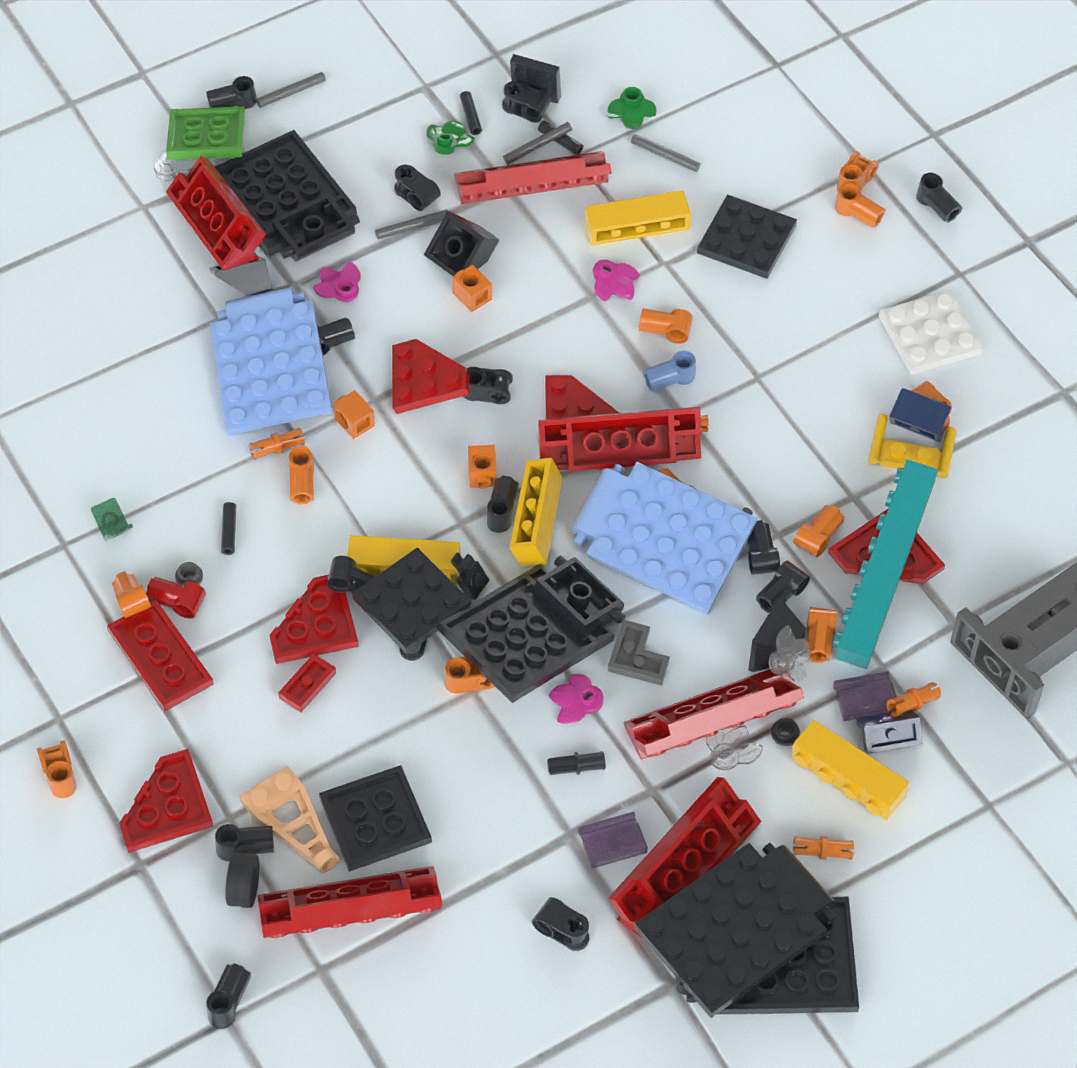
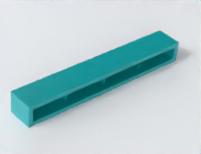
M908 459L904 468L898 467L893 483L897 484L895 492L889 491L885 506L889 507L887 514L881 513L876 527V529L880 530L878 538L873 536L868 552L872 553L869 561H863L859 576L863 577L860 585L856 583L850 597L851 600H854L852 609L846 607L841 622L846 624L843 633L837 632L832 646L837 649L835 659L867 670L935 484L938 469Z

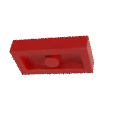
M313 653L278 692L279 699L302 713L334 677L336 667Z

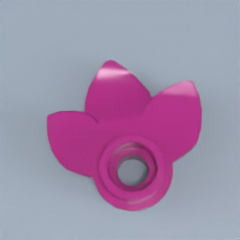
M605 259L597 261L593 267V276L596 280L594 290L601 300L607 301L612 294L630 300L633 298L634 285L632 281L640 277L634 267L626 263L614 264L612 261Z
M352 262L346 264L341 272L322 267L320 274L321 283L313 286V290L321 297L336 298L342 302H350L356 299L359 294L357 284L361 279V274L357 266Z
M572 674L569 678V684L558 685L549 693V698L555 704L562 707L557 717L558 723L562 724L578 722L583 719L586 713L599 711L604 701L601 689L592 686L590 678L582 674Z

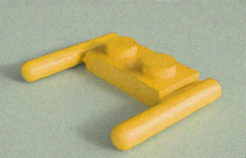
M885 414L878 415L868 459L870 464L876 465L880 463L883 467L898 469V467L904 468L908 459L938 469L937 475L940 478L948 477L956 437L955 428L948 427L946 429L942 452H940L937 448L891 439L884 441L888 417Z

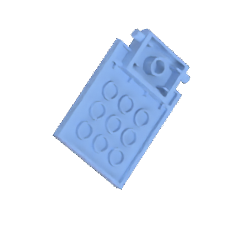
M292 287L226 301V310L217 311L219 321L210 323L228 435L231 436L332 413L333 410L312 300L306 301L304 292L294 294Z
M636 462L629 477L622 475L625 469L618 464H615L612 470L603 469L570 529L576 535L572 543L582 548L586 540L591 542L592 544L586 553L588 558L708 614L756 525L757 517L639 462Z

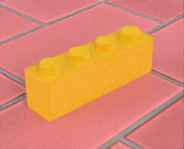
M684 190L585 206L584 223L591 246L690 230L691 211Z
M552 458L526 460L510 543V550L521 567L537 566L538 564L547 565L563 479Z
M350 535L347 557L352 558L356 562V568L376 577L418 547L455 585H458L456 578L459 576V572L452 565L451 559L456 553H460V542Z
M814 719L793 743L791 758L800 767L808 768L817 774L823 782L834 785L847 798L858 801L875 816H880L887 821L907 795L910 782Z

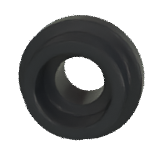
M789 718L779 719L771 728L772 739L781 746L793 745L800 735L798 725ZM785 731L790 735H782L781 732Z

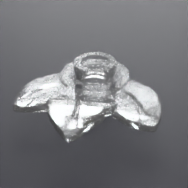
M166 150L160 153L159 160L154 164L156 177L162 181H172L179 172L187 175L198 159H186L183 161L167 160Z
M788 625L783 627L777 635V650L770 655L769 666L774 674L781 677L788 676L792 681L798 682L807 676L804 663L810 657L811 646L806 639L795 640L792 629Z
M745 725L734 728L726 734L722 730H718L716 735L706 737V744L711 750V764L716 769L722 771L731 770L737 764H750L758 759L763 751L762 745L749 743V733Z

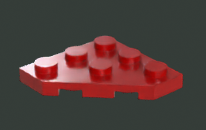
M418 339L392 345V409L396 414L470 395V374L461 364Z
M545 375L546 419L619 413L574 376Z
M886 509L882 513L887 514L888 509ZM881 513L828 549V554L844 573L859 575L863 561L870 560L872 553L868 552L872 537L878 538L880 530L876 529ZM916 533L899 581L924 584L945 569L943 561L918 533Z
M329 575L314 577L307 585V590L300 599L297 598L285 614L286 618L269 635L276 664L308 658L313 653L318 656L359 647L346 593L335 592L327 586Z
M189 749L159 758L154 766V772L149 780L144 782L134 798V804L127 814H124L119 822L128 853L213 827V821Z

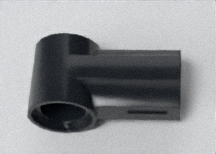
M248 76L237 77L233 80L232 85L206 91L210 108L244 106L245 109H249L256 104L257 97L254 81Z
M925 173L921 177L916 199L922 205L930 206L944 222H951L961 213L962 206L942 186L943 180L938 174Z
M345 317L323 326L317 324L323 356L329 352L331 347L355 339V333L349 318Z
M502 475V477L495 479L491 499L487 504V526L496 533L505 532L511 526V515L519 483L510 476Z
M758 520L747 540L751 575L773 573L780 566L779 552L773 546L769 523Z
M336 556L331 563L327 586L338 593H346L348 591L353 593L375 576L356 568V562L352 558Z
M787 560L779 566L773 579L757 594L756 601L761 609L770 613L778 599L786 603L793 595H800L807 587L810 576Z
M233 824L220 826L215 833L217 856L224 861H230L232 854L235 852L244 854L274 853L272 826L238 828ZM225 841H233V842H234L233 844H230V845H225V844H223Z
M235 963L226 965L214 992L207 997L208 1020L215 1028H228L235 1021V1011L251 979V972L241 965ZM219 1007L227 1008L221 1012L215 1011Z

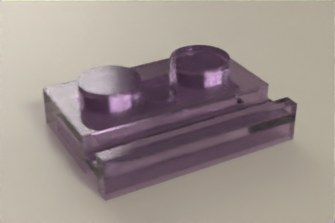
M889 671L834 681L833 688L836 691V698L843 721L888 713L887 701L897 697L889 677Z
M634 811L578 827V833L582 839L591 869L648 852V846L639 823H637Z

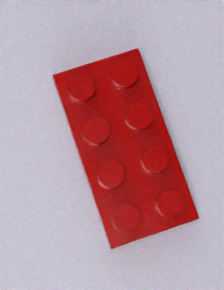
M155 599L150 602L151 608L127 618L123 616L108 624L107 629L165 712L214 685L211 675Z

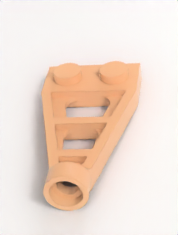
M286 766L239 796L240 802L259 825L272 826L275 837L316 866L320 873H326L337 865L339 857L329 846L304 785L289 766ZM289 801H295L300 811V816L295 820L284 824L272 815L273 811ZM308 824L316 837L306 844H302L292 833Z

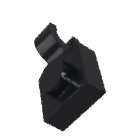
M456 553L451 559L452 565L459 572L456 582L469 599L476 600L490 579L480 563L474 561L470 554H467L463 559L460 553Z

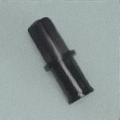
M603 751L579 755L578 752H574V755L549 758L547 760L548 772L550 775L574 772L580 775V772L605 770V755Z

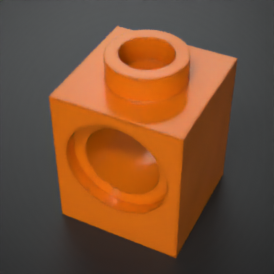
M474 265L469 266L465 270H460L452 277L453 294L471 312L492 300V283Z
M355 390L339 397L333 403L335 420L353 439L375 426L374 410Z
M495 445L468 446L470 488L485 489L494 487L495 479L497 478Z

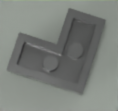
M623 620L608 663V672L662 686L670 662V656L644 650L650 633V626Z

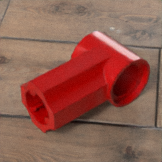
M155 576L151 578L147 585L146 595L150 602L156 599L160 605L172 608L179 616L193 619L206 596V591L194 582H185L181 585Z

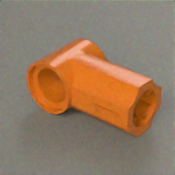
M844 183L838 189L835 203L836 211L843 216H854L870 227L876 228L885 215L886 209L861 195L860 188L853 183Z
M643 308L640 316L639 331L665 335L669 341L682 344L688 340L693 315L684 309H675L671 313Z
M298 446L293 448L288 456L290 501L297 504H308V502L314 500L313 455L309 448Z
M825 505L809 524L804 523L800 527L793 543L818 558L825 551L831 536L843 524L845 516L834 505Z
M125 571L116 574L112 585L125 618L151 608L142 584H138L134 574H128Z
M809 608L807 622L809 634L806 658H809L812 662L823 663L824 661H830L833 644L832 638L835 635L838 610Z

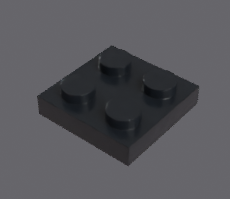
M513 54L510 60L511 81H517L531 88L542 90L550 96L551 102L558 104L561 98L560 67Z

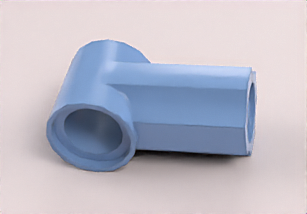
M679 351L675 353L672 360L644 369L643 376L649 391L654 392L676 383L687 385L693 382L696 376L695 356L689 351Z

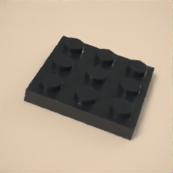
M727 194L697 247V254L768 279L797 225V219Z
M418 547L352 593L353 600L406 654L436 633L441 621L471 604V600Z
M402 765L319 793V799L348 871L432 843V836Z

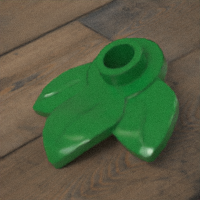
M628 87L622 92L619 99L613 100L609 104L607 115L608 118H622V122L627 128L636 129L642 125L644 116H656V106L652 101L644 98L640 89Z
M459 121L446 122L443 127L432 124L428 126L426 131L427 137L433 141L432 144L435 147V151L442 155L452 154L456 147H467L475 140L473 136L464 134L465 127Z

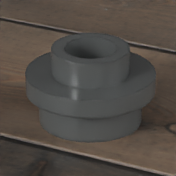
M185 562L178 567L175 573L176 582L181 585L185 582H194L200 585L203 580V571L197 564Z

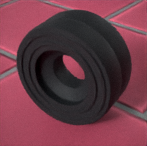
M239 852L232 854L225 888V898L228 906L253 907L259 882L260 863L258 855Z

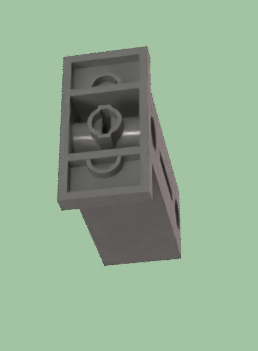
M1077 563L1067 568L986 626L981 618L973 614L967 607L957 613L950 643L1026 719L1033 716L1038 707L1044 687L1040 676L1077 651Z

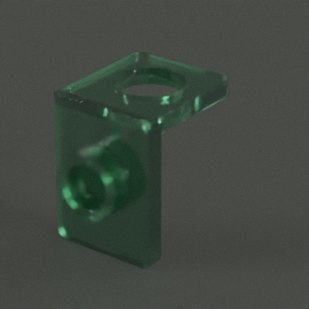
M116 498L106 500L90 509L105 542L133 528L132 523H127Z

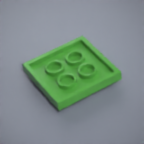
M245 107L170 109L166 146L167 160L183 161L186 159H198L200 155L208 159L243 157Z

